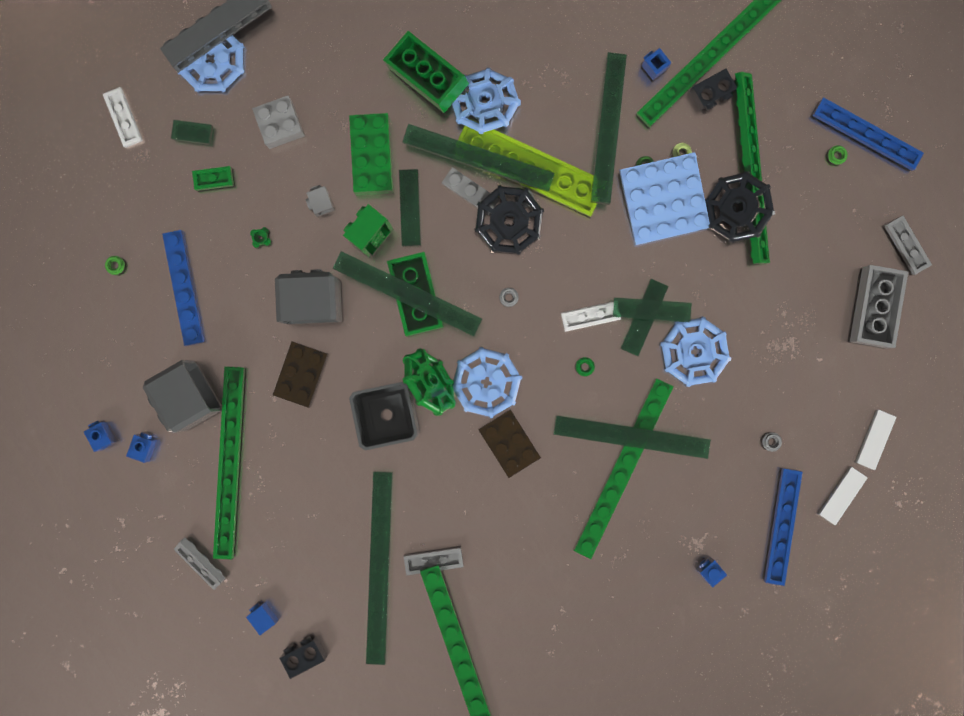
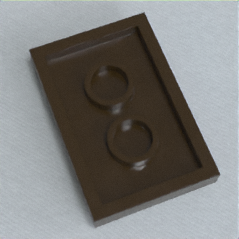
M291 341L273 396L310 408L328 353Z
M511 409L478 429L508 478L541 458Z

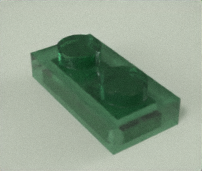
M173 120L171 139L211 145L213 126L210 124Z

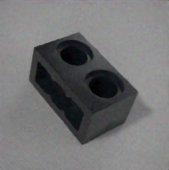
M727 68L694 85L689 92L699 110L701 111L706 108L708 111L714 108L719 100L723 99V101L732 98L737 86ZM719 83L725 84V91L718 87ZM702 92L708 93L709 96H710V99H709V100L703 99L701 93H702Z
M309 636L300 641L299 646L294 648L292 645L284 649L279 659L291 679L324 662L327 655L317 636L312 639ZM307 648H313L316 654L309 655L307 653ZM290 657H296L298 664L291 663Z

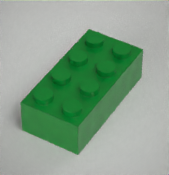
M409 31L405 33L383 59L392 72L443 113L446 112L469 85L464 74Z
M388 113L349 115L354 194L356 196L394 194L390 118Z
M368 204L366 207L362 206L356 214L358 217L353 223L349 222L343 230L345 232L343 236L370 259L394 229L387 218Z
M425 252L388 260L387 264L405 336L409 337L444 328Z

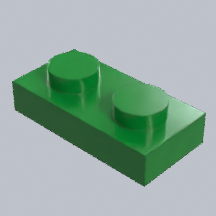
M231 166L192 171L195 191L234 186Z

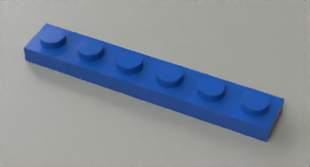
M824 97L820 100L812 115L911 171L916 169L924 154L922 151Z
M183 231L163 233L162 236L184 346L204 343L205 340Z
M785 468L781 470L764 578L765 583L785 586L802 471Z

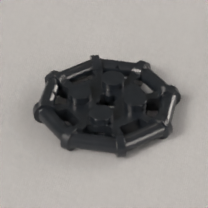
M749 171L724 178L720 177L708 198L705 199L710 222L708 225L709 229H713L728 239L730 243L754 237L759 238L767 223L776 213L773 207L770 184H765L751 175ZM741 181L740 187L730 189L728 184ZM748 182L758 188L755 193L746 188ZM724 189L726 192L720 201H716L721 190ZM761 195L764 197L765 208H760L758 197ZM742 202L743 210L736 212L735 204ZM714 206H718L721 213L717 219ZM759 213L764 214L757 226H755L752 222ZM725 221L732 226L731 230L728 231L720 224ZM748 225L749 231L737 233L738 227Z
M498 185V188L482 201H478L476 228L474 230L489 246L491 252H506L520 255L524 249L541 238L544 208L540 207L526 187L523 189ZM505 194L519 196L518 201L506 200ZM500 196L502 202L493 209L488 206ZM524 199L533 209L532 211L527 212L521 205ZM485 210L491 213L489 224H484ZM507 215L514 217L513 225L504 223ZM535 216L532 230L528 228L529 217ZM490 228L493 230V232L497 235L495 241L490 237L486 230ZM527 232L530 236L519 244L517 239ZM501 239L513 240L514 246L500 244Z

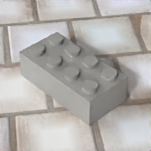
M874 265L862 267L850 342L886 349L896 347L908 271Z

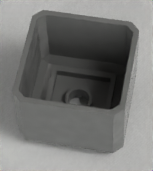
M321 269L310 270V273L303 272L302 270H293L291 274H279L275 278L277 322L282 324L342 322L341 281L332 273L322 271Z
M181 360L144 381L143 390L148 397V402L155 409L159 421L168 432L187 431L222 411L219 401L195 361Z
M399 382L356 391L349 397L360 448L370 450L413 441L419 435L420 430L413 397L407 384ZM389 409L392 412L390 420L382 418L383 410Z

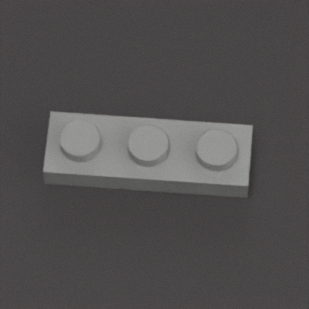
M453 167L442 181V185L476 208H478V201H482L490 194V192ZM496 198L488 206L493 209L500 199ZM485 210V214L489 216L491 213Z
M900 216L884 226L912 275H916L932 265L904 216Z
M183 538L174 548L213 590L224 581L225 577L222 572L215 568L209 562V559L196 549L191 541Z
M461 547L403 556L406 576L420 574V570L439 564L441 570L464 566Z

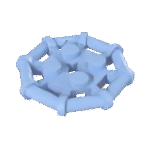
M233 35L226 39L232 47L227 49L220 43L180 71L178 75H181L198 93L201 91L226 92V89L244 73L243 49L245 47ZM232 54H235V65L230 63ZM209 55H215L214 63L206 62L208 60L207 57ZM195 70L200 75L198 81L189 72ZM228 70H231L232 72L224 80H222L221 77ZM214 78L217 80V83H205L206 79Z
M486 67V70L465 75L469 83V91L465 95L461 93L452 103L456 122L459 125L462 124L478 131L479 134H484V132L499 127H507L517 107L521 105V100L518 98L513 83L514 79L497 73ZM485 78V80L473 83V81ZM492 78L501 83L496 85L492 84L490 79ZM507 88L510 97H504L502 90ZM482 97H486V99L490 98V100L487 103L480 102L482 101ZM465 102L467 109L462 112L460 103ZM510 105L505 114L503 115L501 113L503 111V106ZM470 115L474 116L475 119L479 120V123L468 119ZM495 116L498 118L496 121L485 124L486 119Z
M703 316L697 319L676 321L674 327L660 344L665 362L664 370L686 384V387L716 382L724 367L731 361L726 331H722ZM698 326V332L687 333L685 329ZM704 328L716 336L712 339L703 333ZM680 332L683 337L677 345L673 344L672 341ZM717 341L720 344L721 354L716 353L715 342ZM694 346L701 350V353H698V357L691 354ZM670 349H676L678 361L672 363ZM716 358L720 361L712 371L709 367ZM682 365L689 370L688 375L686 376L676 367ZM705 370L707 374L694 377V371Z
M479 347L480 349L456 362L458 365L454 376L453 389L465 412L468 411L493 418L496 414L516 404L515 400L522 376L519 375L508 353L504 354ZM485 357L500 361L497 365L485 363ZM480 358L481 364L473 369L468 366V364ZM503 364H505L511 374L510 377L506 378L500 369ZM465 369L469 372L467 383L461 384ZM486 377H489V381L492 382V385H488L487 388H484V384L481 383V380H485ZM506 382H512L509 396L504 393ZM467 387L473 398L468 401L463 393V388ZM500 396L505 399V401L497 406H492L491 402ZM476 400L487 402V408L473 404Z

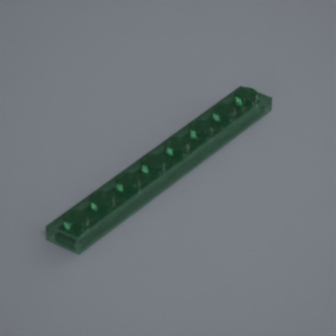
M607 53L590 203L606 205L611 203L626 54Z
M408 124L402 141L403 144L545 192H549L555 174Z
M342 251L334 264V270L473 337L480 326L482 318Z
M556 416L554 435L708 459L711 442L710 439Z

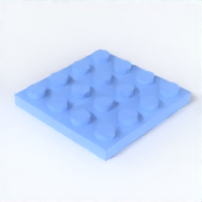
M695 152L619 170L635 245L709 228L710 222Z

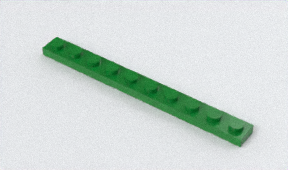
M753 0L649 100L636 115L650 128L782 0Z
M738 72L735 73V85L737 86L736 103L739 110L738 123L741 132L742 163L744 171H749L751 175L762 181L752 74ZM748 182L746 188L755 193L758 188ZM761 195L758 197L760 208H765L764 197ZM759 213L752 223L757 226L764 214ZM765 226L759 238H750L753 264L770 263L767 227Z
M224 366L213 559H234L245 378L244 367Z
M655 378L573 549L575 552L592 559L674 386Z
M439 564L420 570L469 714L470 716H491Z

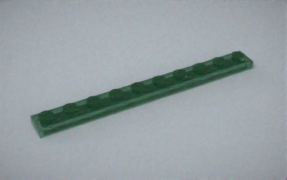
M381 471L373 472L366 664L374 665L386 664L393 472Z

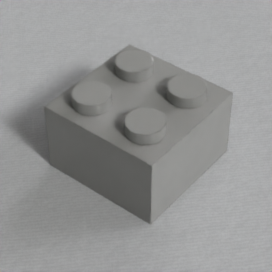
M289 95L252 108L264 143L269 149L305 136Z

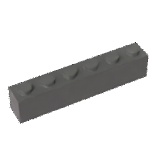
M227 0L221 6L214 7L207 16L197 19L191 27L180 31L179 35L174 39L167 40L160 50L172 67L179 73L272 8L268 0Z

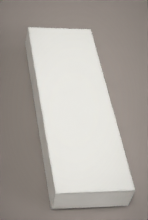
M118 87L103 93L123 147L127 148L142 142V137L122 88Z
M617 301L561 313L565 332L621 320Z
M876 410L855 463L872 470L876 469L896 420L895 416L881 410Z
M849 467L818 514L833 525H836L867 480V477L853 467Z

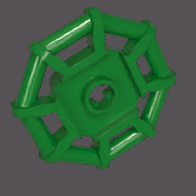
M421 348L412 354L405 355L403 358V383L407 384L416 400L415 403L432 411L435 416H441L444 411L454 408L456 404L453 389L454 380H451L442 365L443 361L436 359L426 353L425 349Z

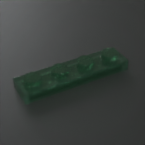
M418 169L399 170L402 247L421 246Z
M650 279L621 345V350L637 357L639 356L669 286Z
M614 297L612 317L690 323L692 303Z

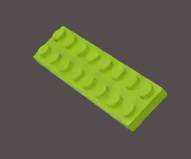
M464 126L452 152L456 156L589 217L592 216L607 181L494 129L484 132V134H479L478 131Z

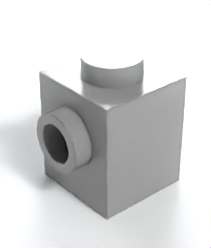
M317 185L310 188V192H307L308 198L305 199L309 210L313 209L317 217L335 210L325 186Z

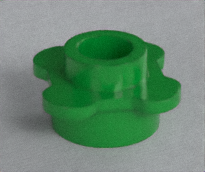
M266 227L251 230L250 235L252 236L253 247L259 248L261 245L269 246L271 244V240L268 237L269 230Z

